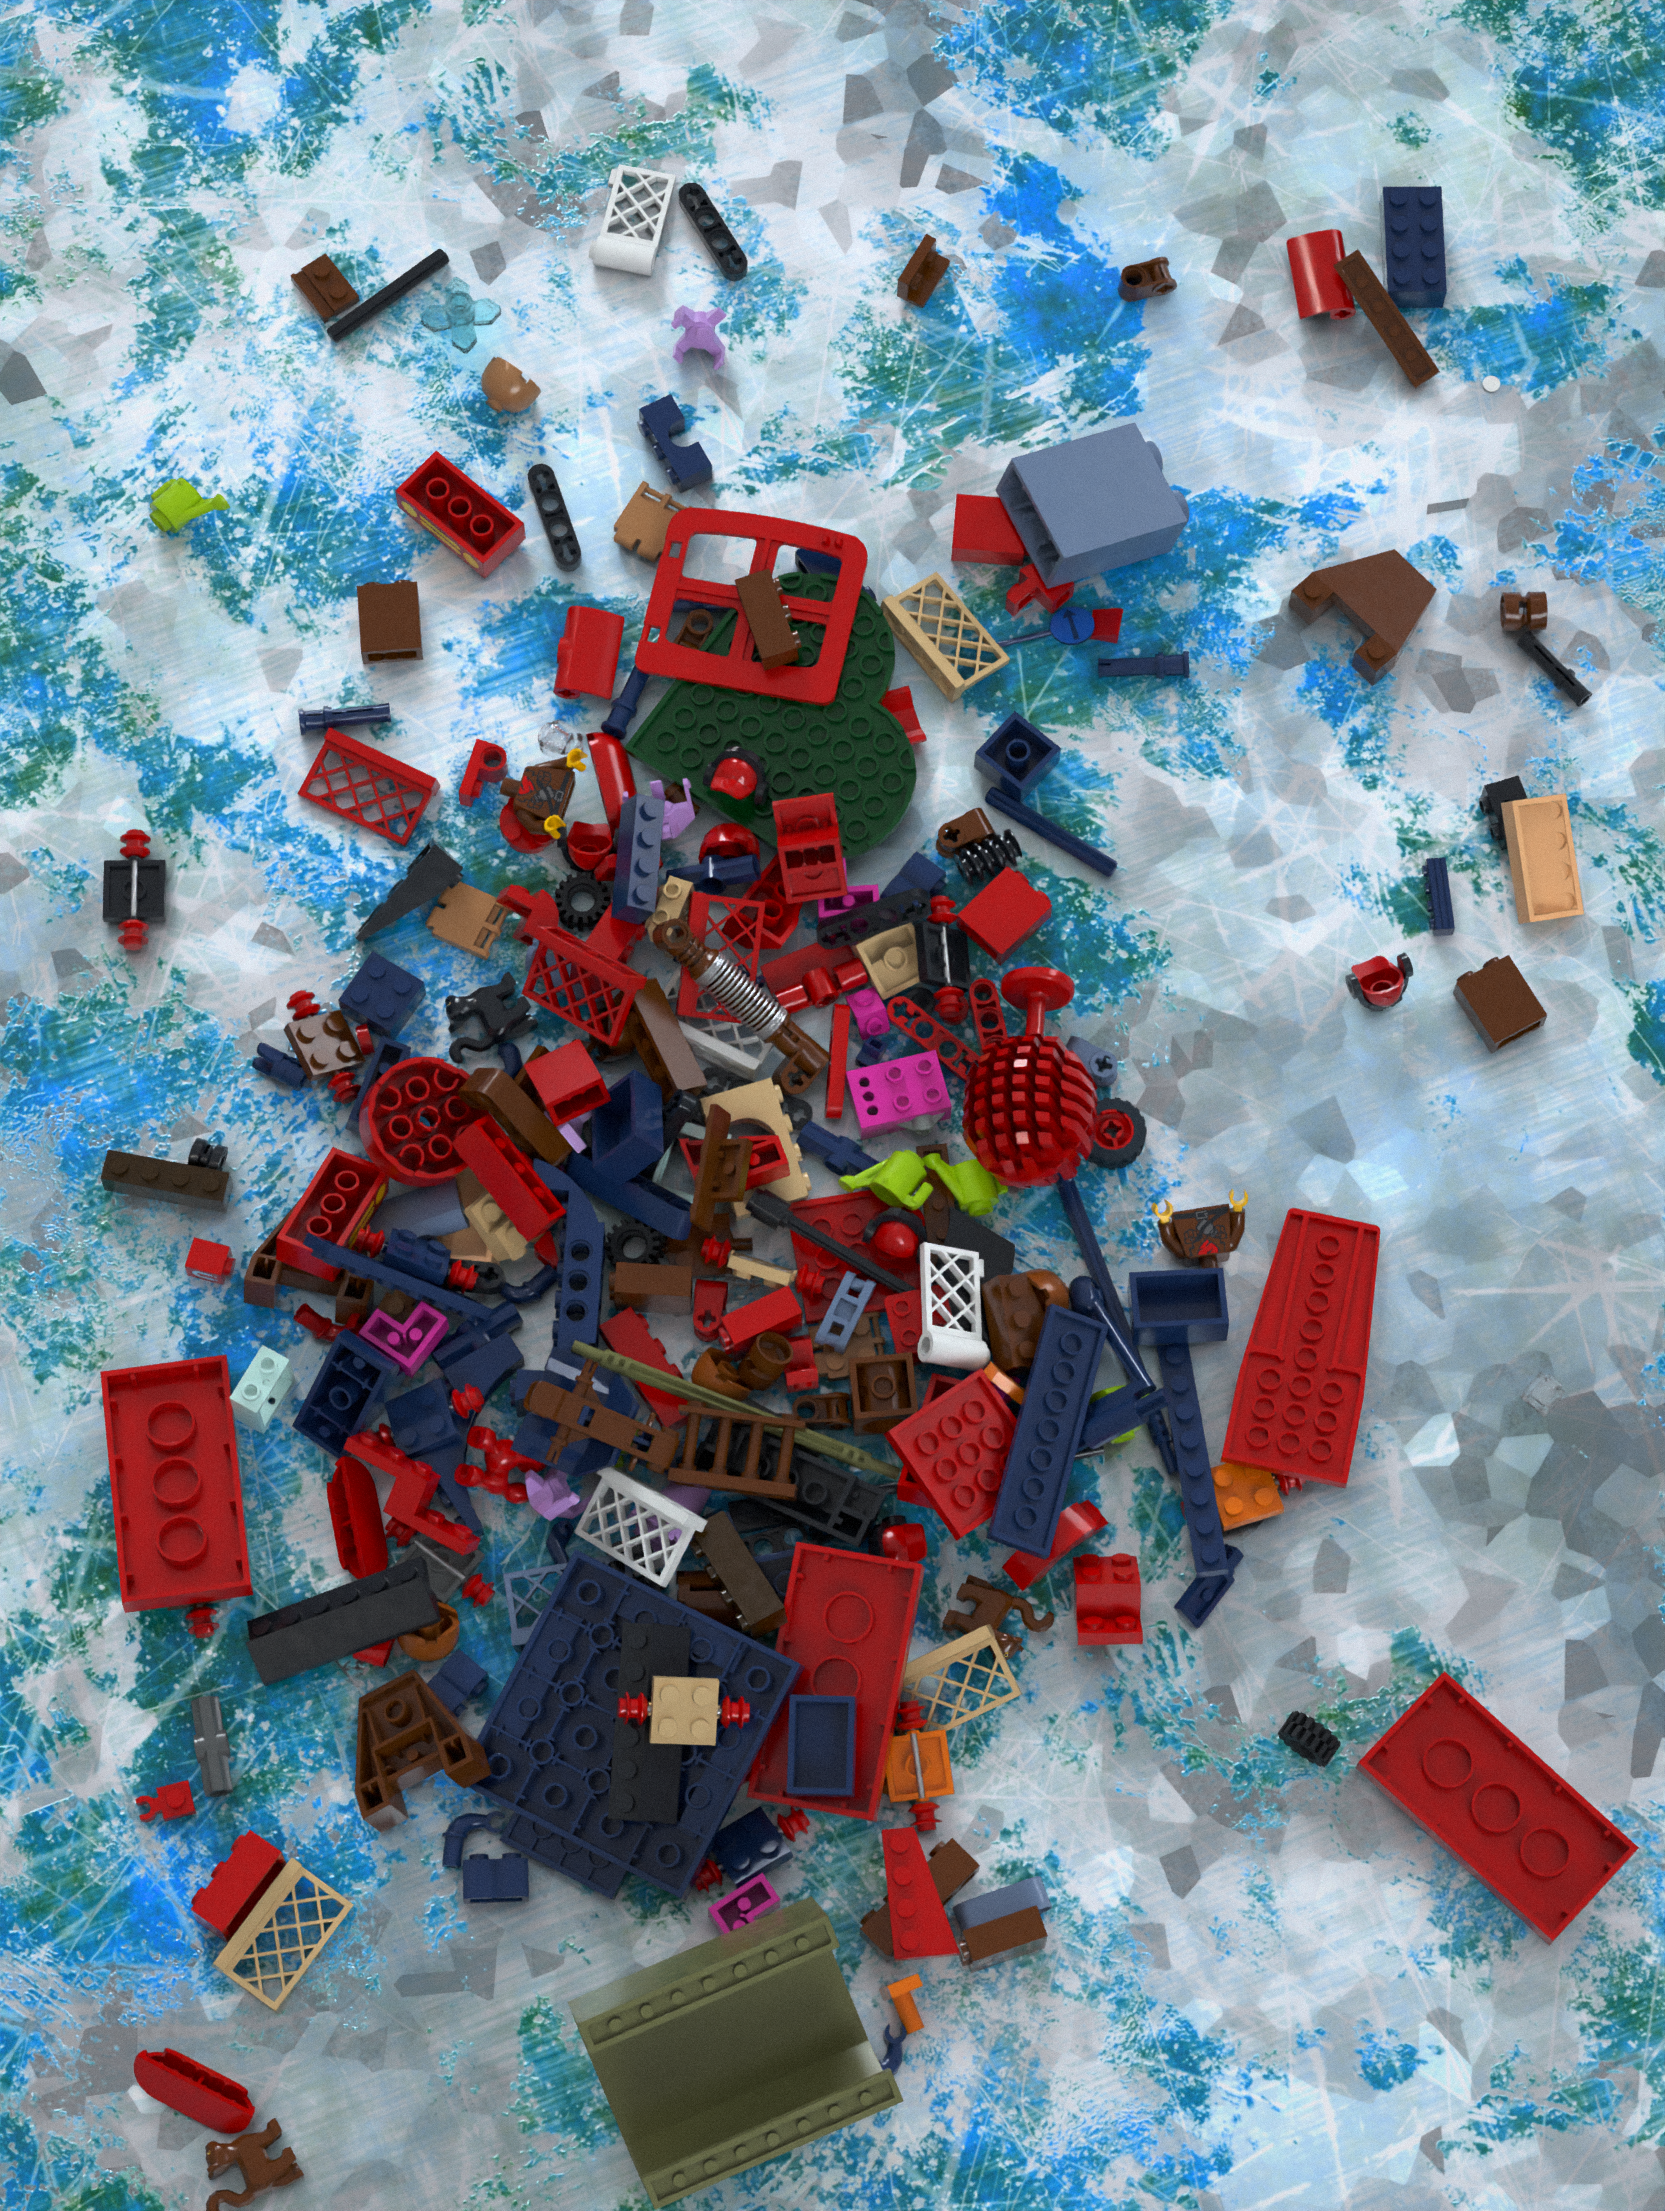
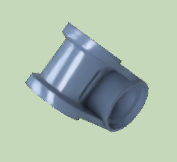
M1071 1036L1065 1047L1069 1051L1073 1050L1079 1056L1096 1085L1100 1087L1112 1085L1118 1075L1116 1057L1112 1053L1096 1047L1080 1037ZM1104 1066L1109 1067V1069H1105L1103 1072H1099V1069H1103Z

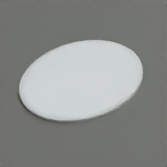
M1487 376L1482 382L1484 389L1489 392H1494L1500 387V381L1495 376Z

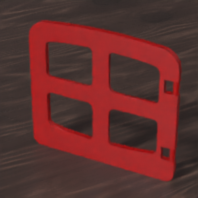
M694 507L677 512L672 517L667 528L662 555L660 556L641 638L635 655L637 669L644 674L820 706L831 704L836 697L868 564V553L864 543L857 537L849 534L764 515ZM694 535H723L755 540L756 547L749 575L769 569L772 575L778 550L782 545L818 552L837 558L842 562L834 598L831 602L789 595L779 596L782 605L788 604L792 619L826 626L819 660L815 666L796 667L781 665L764 671L762 663L752 661L755 642L736 586L688 578L682 575L690 540ZM672 543L681 545L678 558L669 557ZM682 599L727 607L738 612V620L728 656L725 657L687 648L669 642L666 639L673 607L677 600ZM651 628L660 629L657 643L648 641Z

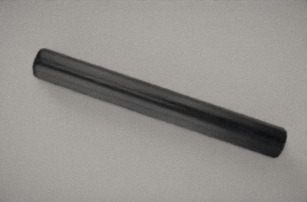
M437 249L327 329L330 339L335 343L340 342L443 268L450 261L447 254L442 249Z

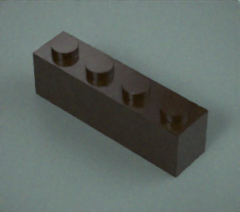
M109 1149L100 1178L106 1191L221 1213L227 1212L233 1188L229 1172Z
M722 1510L705 1519L708 1522L703 1532L695 1530L689 1546L696 1559L702 1557L706 1563L704 1570L711 1583L718 1582L721 1587L719 1594L726 1607L733 1606L737 1614L734 1615V1618L741 1631L745 1632L748 1630L753 1640H756L787 1623L785 1607L725 1512Z

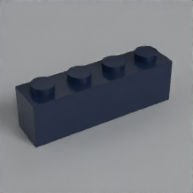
M636 793L621 805L611 918L639 925L655 913L665 800Z

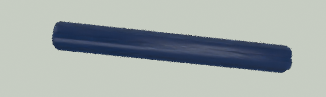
M991 787L985 796L986 803L1103 875L1111 877L1115 872L1118 863L1114 859L1000 789Z

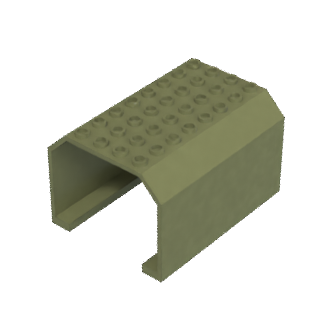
M812 1896L568 2001L575 2023L622 2137L655 2210L904 2101L891 2069L882 2070L868 2040L832 1952L833 1949L840 1947L828 1915Z

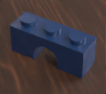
M671 394L639 409L640 421L637 422L639 431L644 438L649 437L653 444L651 445L652 453L658 462L662 460L666 467L664 472L671 485L676 484L680 493H683L712 479V464L699 442L681 447L671 441L675 435L685 431V418Z

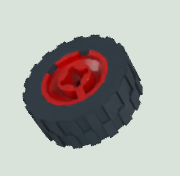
M1107 1097L1101 1101L1097 1100L1094 1147L1087 1159L1090 1163H1094L1102 1169L1105 1167L1109 1168V1170H1115V1168L1119 1167L1120 1169L1124 1168L1129 1163L1132 1164L1136 1157L1140 1156L1145 1144L1147 1127H1145V1119L1141 1116L1140 1110L1132 1106L1131 1102L1123 1101L1121 1098L1116 1097L1115 1099ZM1113 1129L1117 1134L1115 1138H1112L1106 1131Z

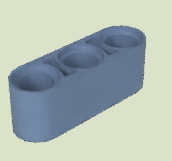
M1036 1876L961 1902L953 1907V1911L962 1933V1930L1037 1905L1039 1913L1042 1914L1050 1910L1052 1905L1041 1876Z

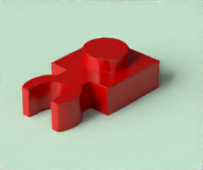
M188 1780L156 1788L157 1798L140 1796L136 1799L137 1806L148 1804L151 1807L147 1814L139 1815L141 1822H150L160 1813L163 1814L165 1822L196 1814Z

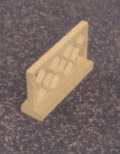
M937 572L895 597L890 595L882 600L880 608L892 633L951 703L959 699L963 691L1009 664L1010 658ZM935 584L942 592L941 598L924 596L925 588ZM906 600L919 602L918 613L906 611L901 603ZM923 603L940 606L939 617L922 614ZM944 607L956 609L960 613V620L944 618ZM921 621L938 624L936 635L925 633L920 628ZM941 626L957 627V638L941 636ZM962 629L975 631L979 636L978 642L962 640ZM939 643L956 646L955 657L943 655L939 650ZM960 647L977 650L976 660L959 658ZM981 651L992 652L998 660L994 663L981 662ZM958 665L974 668V675L964 680L957 672Z
M990 1624L984 1625L907 1663L902 1691L912 1694L910 1701H914L916 1696L933 1701L929 1716L925 1719L928 1722L925 1724L923 1732H928L930 1725L938 1727L933 1731L943 1729L948 1731L1022 1695ZM991 1645L996 1656L992 1669L975 1664L979 1650ZM973 1654L971 1662L963 1659ZM960 1662L969 1666L964 1683L946 1678L951 1664ZM998 1664H1000L1004 1674L996 1671ZM973 1667L991 1673L985 1691L968 1685ZM944 1668L942 1676L934 1673ZM997 1675L1007 1679L1013 1692L1003 1697L989 1693L994 1676ZM931 1676L940 1680L935 1698L917 1692L922 1678ZM916 1682L913 1690L906 1688V1686ZM944 1682L962 1687L956 1705L939 1699ZM966 1689L983 1695L980 1707L974 1711L960 1707ZM987 1697L996 1699L985 1705ZM937 1703L955 1709L951 1721L945 1725L932 1721ZM959 1711L967 1713L966 1715L956 1719ZM897 1714L895 1728L899 1736L907 1735L905 1730L896 1727V1724L900 1722Z
M291 1857L213 1962L212 1967L225 1974L273 2011H276L354 1904ZM303 1876L313 1884L315 1897L296 1900L295 1885ZM318 1888L325 1892L327 1895L319 1896ZM291 1892L292 1901L283 1902ZM334 1899L344 1906L337 1917L322 1918L321 1900ZM316 1901L318 1920L300 1923L297 1904ZM293 1905L296 1924L277 1926L275 1917L277 1909L282 1906ZM272 1918L273 1927L264 1928ZM333 1922L325 1932L324 1923ZM319 1924L321 1933L319 1942L303 1946L301 1927ZM296 1928L299 1947L280 1949L278 1931ZM274 1932L276 1950L257 1953L255 1941L260 1933ZM252 1945L253 1954L244 1955ZM313 1949L305 1959L304 1950ZM300 1951L302 1965L297 1971L283 1972L281 1954ZM277 1954L279 1973L261 1976L258 1957ZM254 1958L256 1977L243 1979L232 1971L240 1960ZM294 1975L285 1986L284 1977ZM280 1977L282 1992L273 2001L263 1994L261 1980ZM257 1981L258 1989L248 1982Z

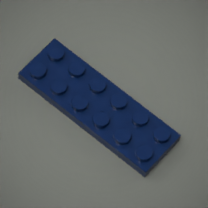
M307 1233L303 1245L313 1249L312 1256L321 1259L331 1266L339 1269L342 1267L354 1275L364 1279L369 1278L392 1290L397 1289L404 1292L405 1295L420 1301L421 1299L442 1310H450L474 1322L476 1317L487 1321L492 1311L491 1308L464 1294L388 1266L381 1261L311 1233Z

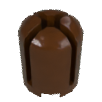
M705 1570L676 1572L678 1602L739 1633H744L734 1618V1615L737 1614L733 1606L726 1607L719 1594L721 1587L718 1582L711 1583Z

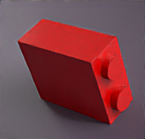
M957 494L951 561L1023 567V557L1030 555L1000 498Z
M1007 866L957 914L956 926L961 931L967 932V936L1001 966L1051 917V900L1044 892L1040 890L1035 891L1029 885L1028 879L1020 871L1016 870L1014 872Z
M580 1039L523 1065L533 1089L555 1127L611 1101L603 1078Z
M789 1285L720 1317L721 1328L718 1329L720 1336L718 1342L722 1351L726 1355L730 1354L734 1362L743 1359L755 1339L763 1332H775L784 1338H788L802 1331L803 1312Z

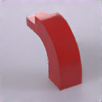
M1089 1500L1081 1504L1076 1502L1060 1513L1050 1555L1047 1559L1043 1560L1017 1550L1002 1568L1023 1591L1039 1582L1074 1547L1102 1531L1108 1525V1521Z

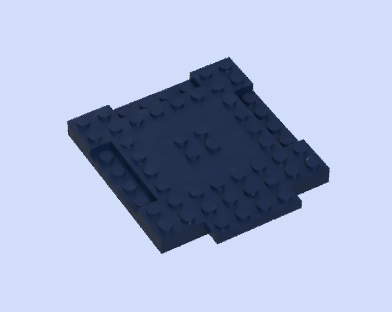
M575 1549L477 1738V1741L484 1747L492 1774L470 1785L469 1788L514 1811L500 1841L604 1896L615 1900L626 1876L631 1872L678 1898L687 1900L716 1843L714 1839L772 1725H776L805 1666ZM623 1623H657L691 1628L688 1677L719 1679L718 1705H720L725 1696H729L731 1702H738L740 1696H743L744 1703L750 1704L749 1722L743 1723L742 1729H739L737 1722H730L728 1728H724L720 1719H717L715 1746L683 1744L677 1825L608 1819Z

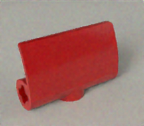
M1330 229L1288 239L1286 247L1299 319L1302 320L1329 312L1330 318L1334 320H1344L1354 316L1356 310L1353 295L1334 268L1335 264L1346 257L1342 232Z
M571 606L568 608L563 637H560L558 644V667L553 689L555 695L565 699H577L580 696V692L611 700L625 623L623 616L584 606Z
M816 942L763 964L760 967L762 975L766 977L765 982L774 1002H778V1007L783 1006L791 1015L811 1006H815V1008L826 1007L835 1002L840 994L868 983L865 969L860 959L854 957L849 944L829 950L822 948Z

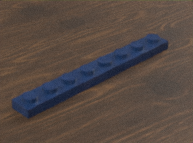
M1188 1343L1157 1346V1356L1162 1385L1167 1389L1168 1394L1172 1398V1402L1166 1408L1196 1578L1228 1574V1563Z

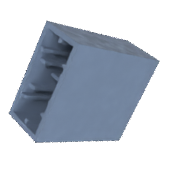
M1135 422L1012 458L995 489L1047 589L1170 552L1189 520V508L1185 497L1180 491L1171 490L1162 473L1163 461L1158 447L1152 441L1145 442Z

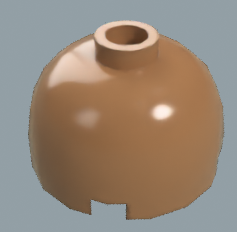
M493 357L482 373L481 387L483 393L488 397L486 404L498 413L502 409L510 413H518L527 409L539 396L541 390L531 379L527 382L521 375L522 371L500 357Z

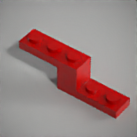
M361 1432L347 1438L343 1449L396 1477L383 1512L463 1556L477 1550L481 1538L472 1534L470 1528L462 1524H454L446 1520L443 1513L434 1509H428L441 1478V1475L432 1471V1467L429 1464L413 1461L405 1456L406 1453L403 1450L382 1444L377 1436L368 1432Z

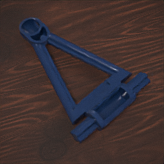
M1078 1276L1070 1282L1068 1290L1072 1310L1109 1325L1106 1339L1133 1379V1382L1088 1405L1076 1453L1087 1447L1096 1449L1147 1423L1149 1415L1170 1405V1402H1172V1398L1165 1387L1155 1391L1157 1387L1104 1308V1298L1100 1285L1089 1276Z

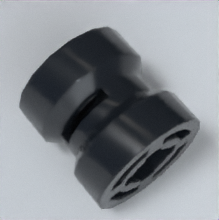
M198 1137L190 1150L187 1165L222 1171L227 1159L228 1147L219 1144L213 1146L207 1140Z

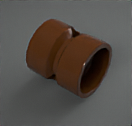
M1545 591L1527 592L1525 596H1522L1520 592H1503L1501 594L1500 622L1502 631H1520L1523 626L1527 630H1546L1548 608ZM1519 608H1523V614H1519Z
M767 1331L761 1333L739 1363L738 1372L743 1382L755 1390H770L793 1358L794 1353L791 1344L782 1335L775 1332Z

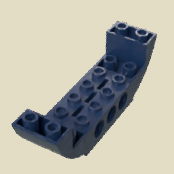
M534 1158V1171L567 1212L561 1217L563 1219V1229H566V1231L560 1230L559 1238L560 1259H564V1261L558 1260L557 1264L558 1289H561V1291L556 1290L554 1308L556 1309V1319H559V1321L553 1320V1346L586 1360V1357L571 1352L575 1340L595 1348L599 1346V1325L606 1252L604 1248V1242H606L605 1222H598L593 1206L587 1196L568 1175L555 1166ZM517 1369L516 1379L510 1380L509 1398H511V1407H516L517 1417H524L527 1410L523 1407V1400L530 1384L533 1381H540L544 1371Z

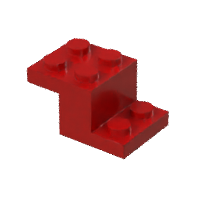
M833 792L772 801L777 829V848L787 904L848 895L843 864V848Z
M1117 1553L1113 1556L1099 1557L1095 1554L1073 1557L1074 1619L1078 1645L1143 1644V1631L1140 1619L1141 1581L1136 1556Z

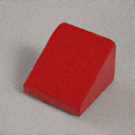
M1123 609L1093 610L1092 617L1095 629L1089 639L1117 644Z
M549 1230L534 1244V1256L544 1266L548 1264L557 1272L559 1259L551 1231Z

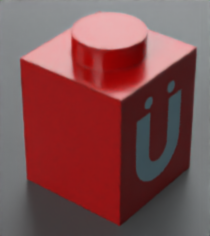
M194 1237L185 1263V1269L188 1276L224 1285L226 1276L231 1277L234 1271L236 1259L232 1258L233 1255L229 1246Z

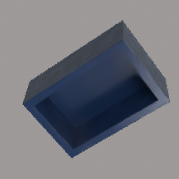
M635 1069L607 1089L611 1101L591 1110L593 1169L619 1186L636 1177L640 1171L652 1162H656L664 1154L662 1087Z
M1223 1268L1129 1272L1127 1293L1133 1346L1227 1341L1229 1317Z
M790 1695L787 1794L789 1796L855 1797L857 1698L855 1696Z

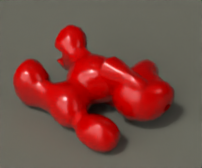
M473 1426L467 1435V1443L471 1447L485 1452L486 1469L483 1471L478 1466L465 1463L459 1464L454 1474L455 1481L465 1487H480L490 1494L503 1495L512 1504L517 1505L528 1502L526 1484L521 1482L509 1483V1471L517 1467L523 1473L528 1472L530 1469L538 1473L548 1465L510 1450L513 1441L510 1439L497 1440L496 1433L490 1428Z

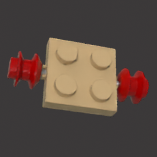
M713 1234L711 1239L706 1238L702 1246L700 1256L705 1257L704 1264H707L712 1259L717 1261V1267L721 1268L729 1260L727 1267L734 1269L733 1275L748 1280L757 1276L764 1279V1285L776 1289H781L784 1285H790L795 1281L794 1287L797 1294L805 1289L810 1292V1298H813L814 1293L820 1294L826 1277L820 1275L822 1268H819L814 1273L809 1271L808 1264H805L799 1271L791 1270L745 1254L735 1253V1250H731L730 1240L727 1238L723 1243L717 1242L716 1234Z
M653 1676L651 1702L647 1703V1699L642 1692L639 1693L637 1699L630 1698L628 1692H625L624 1698L618 1699L617 1716L618 1718H623L624 1725L627 1724L630 1718H636L638 1724L641 1725L647 1718V1715L650 1716V1743L715 1746L717 1719H720L724 1728H728L730 1722H737L739 1729H742L743 1723L749 1722L750 1704L744 1703L743 1696H740L738 1702H731L729 1696H725L720 1705H718L719 1679Z

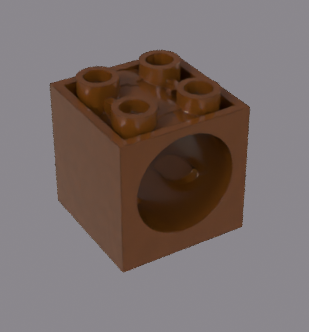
M912 1352L849 1358L848 1384L854 1437L885 1434L918 1411Z

